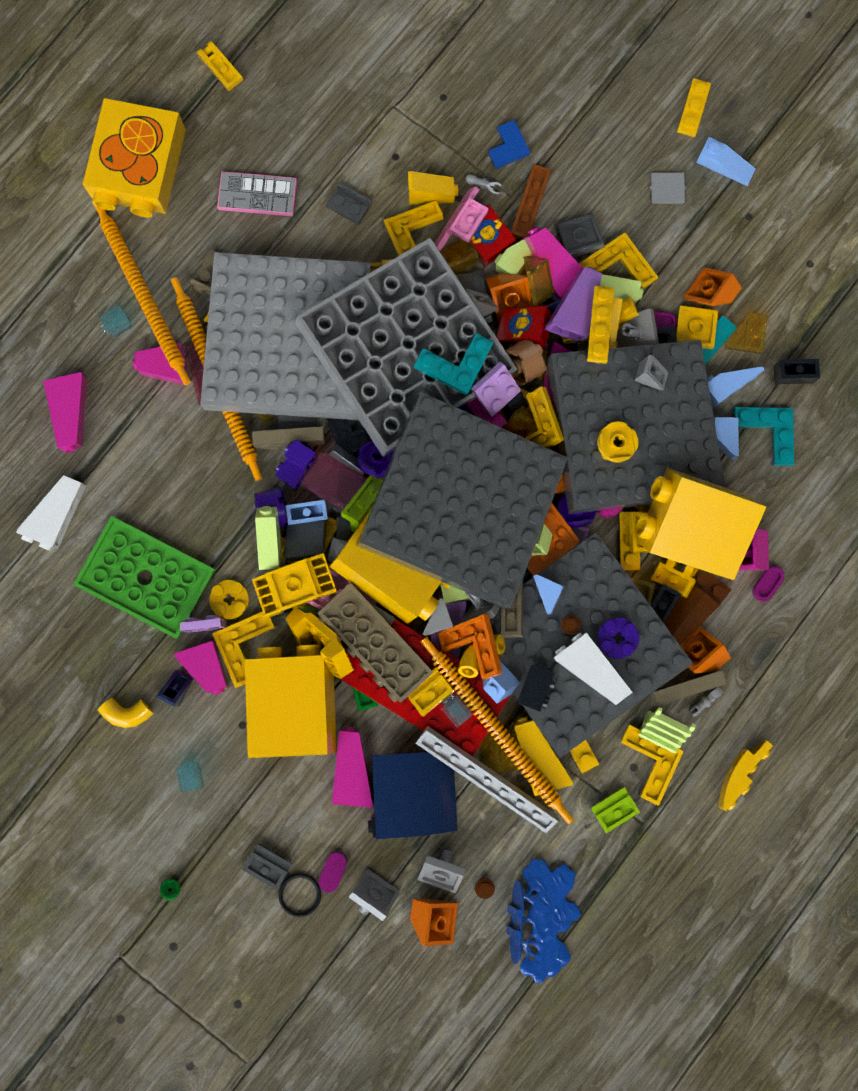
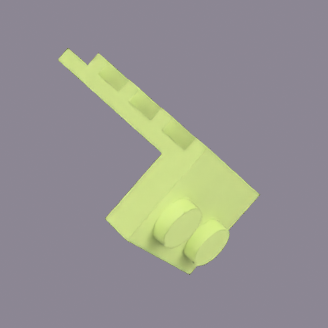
M660 707L655 712L648 711L639 736L673 753L677 752V749L682 746L683 742H686L687 737H690L696 728V725L693 723L688 727L662 714V708Z

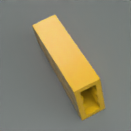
M527 716L516 719L513 727L518 744L521 746L520 750L523 749L524 753L528 755L526 758L529 757L531 759L530 762L533 761L534 763L533 766L536 765L538 767L537 770H540L541 774L545 776L544 778L550 782V787L553 786L557 790L573 785L568 773L533 719H528ZM531 786L534 796L539 795L537 791L534 790V786Z

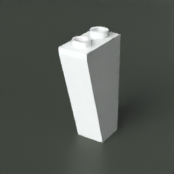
M63 475L21 524L16 533L21 534V539L33 543V540L40 542L39 547L50 551L52 547L58 550L86 485Z
M579 633L571 639L573 643L566 648L563 645L555 651L557 656L554 659L556 662L615 705L633 693L587 633L584 635Z

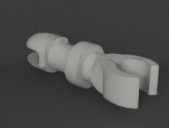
M472 174L466 176L468 184L480 186V189L483 190L486 188L494 194L500 193V191H495L492 186L496 184L502 186V183L487 181V178L481 179Z
M717 687L708 696H703L698 704L692 706L689 709V713L696 709L697 712L692 716L699 715L704 708H709L711 703L723 695L724 692Z

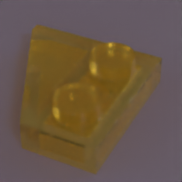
M748 313L725 345V349L762 354L768 315Z

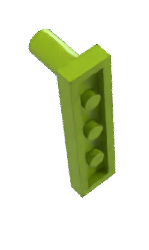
M370 475L341 512V516L350 521V530L352 532L356 531L362 520L369 513L383 477L375 478Z

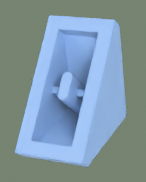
M534 575L533 577L547 615H551L563 591V586L542 576Z

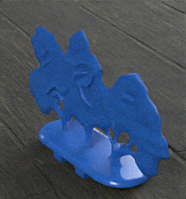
M531 859L530 865L526 866L522 871L529 889L524 894L523 885L519 880H516L513 886L512 904H508V913L511 914V925H507V934L510 935L512 962L517 964L520 961L523 947L527 957L522 961L520 971L524 976H532L536 984L544 982L546 977H554L571 960L567 946L560 942L557 934L559 931H567L571 926V922L576 921L582 914L575 903L565 899L569 891L573 889L575 872L569 869L566 864L555 868L554 872H551L545 860ZM536 890L537 894L531 895V892ZM524 899L531 903L527 916H523ZM523 922H530L533 927L532 935L527 940L522 939ZM533 937L536 938L534 942L530 941ZM528 944L536 946L538 953L531 952V947ZM529 955H532L534 960H530Z

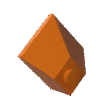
M704 267L683 298L710 306L732 303L742 287L733 273Z
M502 273L485 279L488 294L498 307L494 311L498 322L500 317H502L504 309L533 307L527 276Z
M700 626L680 645L693 662L688 668L694 673L717 671L731 659L725 646Z
M427 898L413 899L410 920L423 946L453 944L458 908L457 902Z

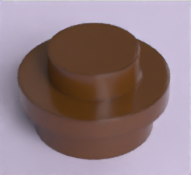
M567 615L561 621V628L568 635L577 634L581 629V621L575 615Z
M481 878L475 884V892L478 897L488 899L493 896L495 885L490 879Z

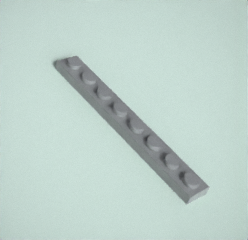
M429 726L417 738L416 744L545 833H548L558 822L559 816Z

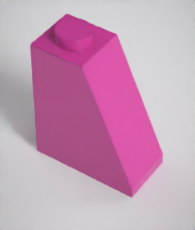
M176 343L185 360L184 369L189 377L184 349L180 343ZM161 347L134 352L133 366L142 376L183 384L177 370L170 367Z
M210 641L174 653L175 658L207 693L213 692V695H218L225 692L224 688L229 687L216 642Z

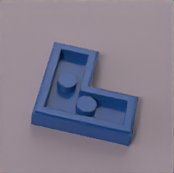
M515 120L497 127V131L504 144L488 150V155L495 169L530 155V151Z

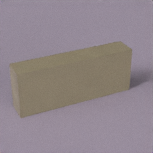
M323 426L252 431L253 446L256 450L286 448L290 442L294 443L295 440H298L306 447L326 445Z
M719 670L657 689L650 694L653 705L658 706L727 683L723 671Z

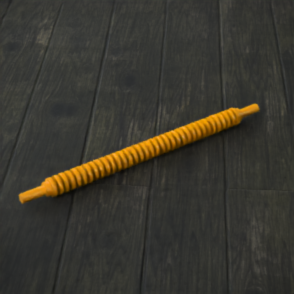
M95 206L101 218L100 226L170 367L177 370L184 385H189L191 381L184 369L185 360L114 219L107 215L104 209Z
M174 277L171 279V283L177 294L176 304L204 368L207 335L191 298L184 293L178 277ZM223 411L224 418L227 420L229 429H231L230 432L233 434L235 443H237L236 446L239 448L238 451L242 452L240 455L243 457V462L250 466L256 482L262 480L263 477L256 463L258 455L254 453L255 448H253L251 439H248L249 434H247L246 427L243 425L244 422L241 420V416H239L240 413Z
M425 637L420 642L433 657V665L439 664L436 667L437 670L442 668L440 673L445 672L443 677H449L446 681L450 682L452 680L450 686L456 685L453 688L454 691L459 689L456 693L458 695L462 693L460 698L463 699L465 697L463 702H468L467 707L472 705L470 710L474 711L473 714L475 716L479 714L476 718L478 720L481 719L480 723L486 722L483 725L484 728H487L488 732L492 731L490 735L494 736L493 739L495 741L498 740L496 743L500 745L501 749L505 748L503 751L507 753L508 757H511L510 760L514 761L513 764L515 766L518 765V770L521 769L520 772L524 774L523 776L527 778L528 782H531L530 785L534 786V790L541 795L540 797L544 799V802L548 803L547 806L549 808L552 807L553 810L556 809L566 823L570 824L574 818L562 805L561 796L557 795L558 792L553 786L550 787V782L544 778L545 776L541 774L540 770H537L538 767L536 765L533 766V761L530 762L531 759L529 757L526 758L528 755L524 753V750H519L521 746L517 745V741H513L514 738L510 737L511 734L509 732L506 733L508 730L506 728L502 730L504 725H499L501 723L500 720L495 722L497 717H492L494 715L493 712L488 713L491 709L489 707L486 708L487 704L481 705L484 701L483 699L479 700V695L475 697L476 691L471 692L474 688L470 687L468 689L470 683L464 684L467 681L466 678L461 680L464 676H458L459 672H455L457 667L451 668L453 662L448 664L450 659H444L447 655L441 651L438 652L430 640Z

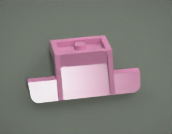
M473 187L466 192L434 244L439 251L442 250L452 234L469 243L488 213L489 208L473 200L480 190L477 187Z

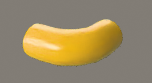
M501 634L494 635L498 655H501L505 651L504 638H502ZM473 643L464 651L458 668L459 674L467 678L476 677L479 671Z
M112 697L97 710L112 725L122 728L136 727L154 714L150 706L142 699L134 706L124 708Z

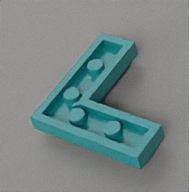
M476 333L459 367L423 348L413 368L467 396L494 342Z
M735 407L733 409L734 418H738V428H772L773 466H794L793 408Z

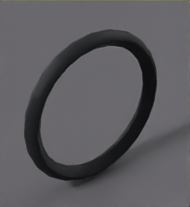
M299 873L289 876L284 880L279 889L280 905L285 912L294 917L310 915L317 909L321 901L319 884L307 874ZM295 878L309 880L317 891V900L314 906L303 913L291 911L283 901L285 886Z

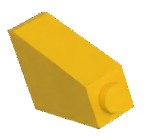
M408 171L409 205H423L435 200L438 204L454 203L455 196H458V184H454V177Z

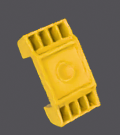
M324 553L252 579L264 617H272L284 613V610L337 593Z
M295 607L285 620L300 646L308 645L314 640L317 645H323L324 648L320 653L330 673L341 679L352 672L354 668L351 666L352 664L349 662V658L337 634L322 621H319L312 613H305Z

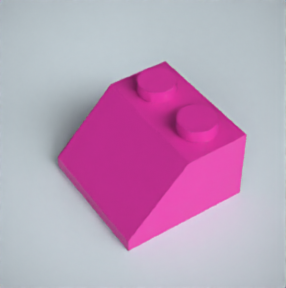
M756 530L738 571L769 570L768 531Z

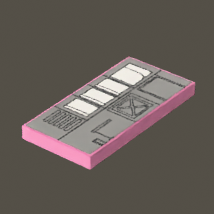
M221 171L217 208L218 210L293 216L297 178Z

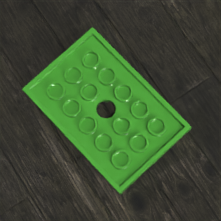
M111 516L73 585L173 638L179 639L183 632L180 630V623L186 622L185 619L191 617L216 570ZM149 570L152 573L153 578L148 585L139 583L138 575L141 571Z

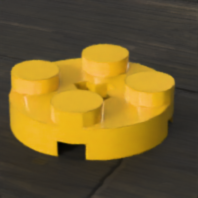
M619 421L605 426L599 432L597 439L598 449L603 459L620 463L631 458L638 448V436L634 429L628 427V424ZM615 437H618L620 441L622 440V444L619 447L613 443Z
M225 580L215 585L209 597L210 607L214 613L227 620L236 619L243 615L250 602L247 589L241 583L234 580ZM229 594L235 598V601L231 602L232 605L224 602V599Z

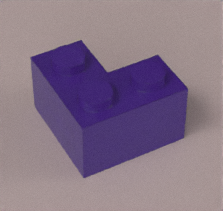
M295 440L294 443L290 442L284 451L286 453L284 455L286 460L277 466L275 476L287 486L297 491L319 460L315 452L298 440Z

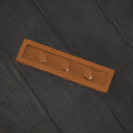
M533 164L511 230L514 237L524 240V237L529 235L528 231L533 228L552 169Z

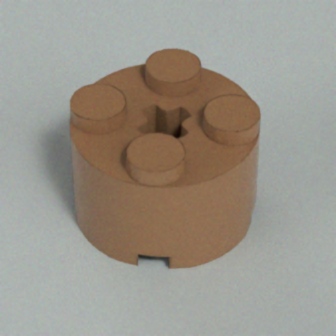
M522 340L505 350L517 368V371L513 374V379L518 385L522 386L547 371V366L541 355L543 350L539 344L534 345L529 340Z

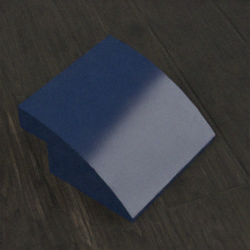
M427 751L372 755L376 839L412 837L458 831L455 777L452 768Z

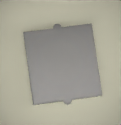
M651 173V186L649 188L651 191V204H684L686 190L684 173Z

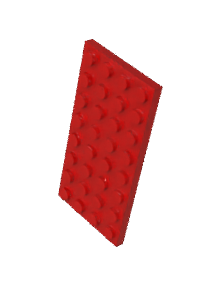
M395 619L391 627L431 670L437 667L439 664L433 665V657L420 642L425 636ZM430 640L438 652H442L441 646ZM448 651L442 652L447 655L444 658L445 660L447 658L450 659L448 664L453 662L451 668L456 666L455 672L458 671L461 659ZM349 653L347 654L354 670L341 678L342 681L424 731L429 726L469 755L474 756L488 733L487 728L483 726L486 722L480 723L481 719L478 720L476 718L479 714L475 716L473 714L474 711L470 710L472 705L467 707L468 702H463L465 697L463 699L460 698L462 693L459 695L456 693L459 689L455 690L423 717L408 697L401 703L398 700L394 703L387 695L389 690L384 685L380 687L373 680L375 675L370 670L366 672L359 665L361 660L357 656L353 658ZM478 671V675L474 678L463 677L461 680L465 678L467 680L464 684L470 683L468 689L473 687L474 689L471 692H477L475 697L479 695V700L483 699L484 702L481 705L486 703V708L489 707L491 709L488 713L493 712L494 715L492 717H498L510 696L496 703L483 689V679L481 678L480 671Z

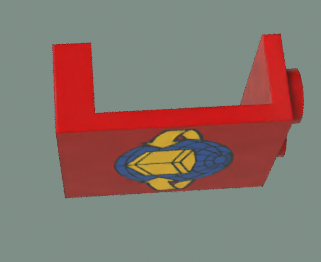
M489 204L485 206L489 208L488 213L469 241L481 256L480 262L484 267L491 264L500 253L503 254L507 248L516 243V238Z
M547 306L504 309L502 317H500L499 329L495 336L504 350L507 349L508 342L522 340L533 341L534 344H539L542 350H545L550 332L545 330V326L552 315Z

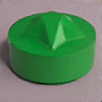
M174 879L163 881L159 889L161 897L167 901L175 900L180 894L179 883Z

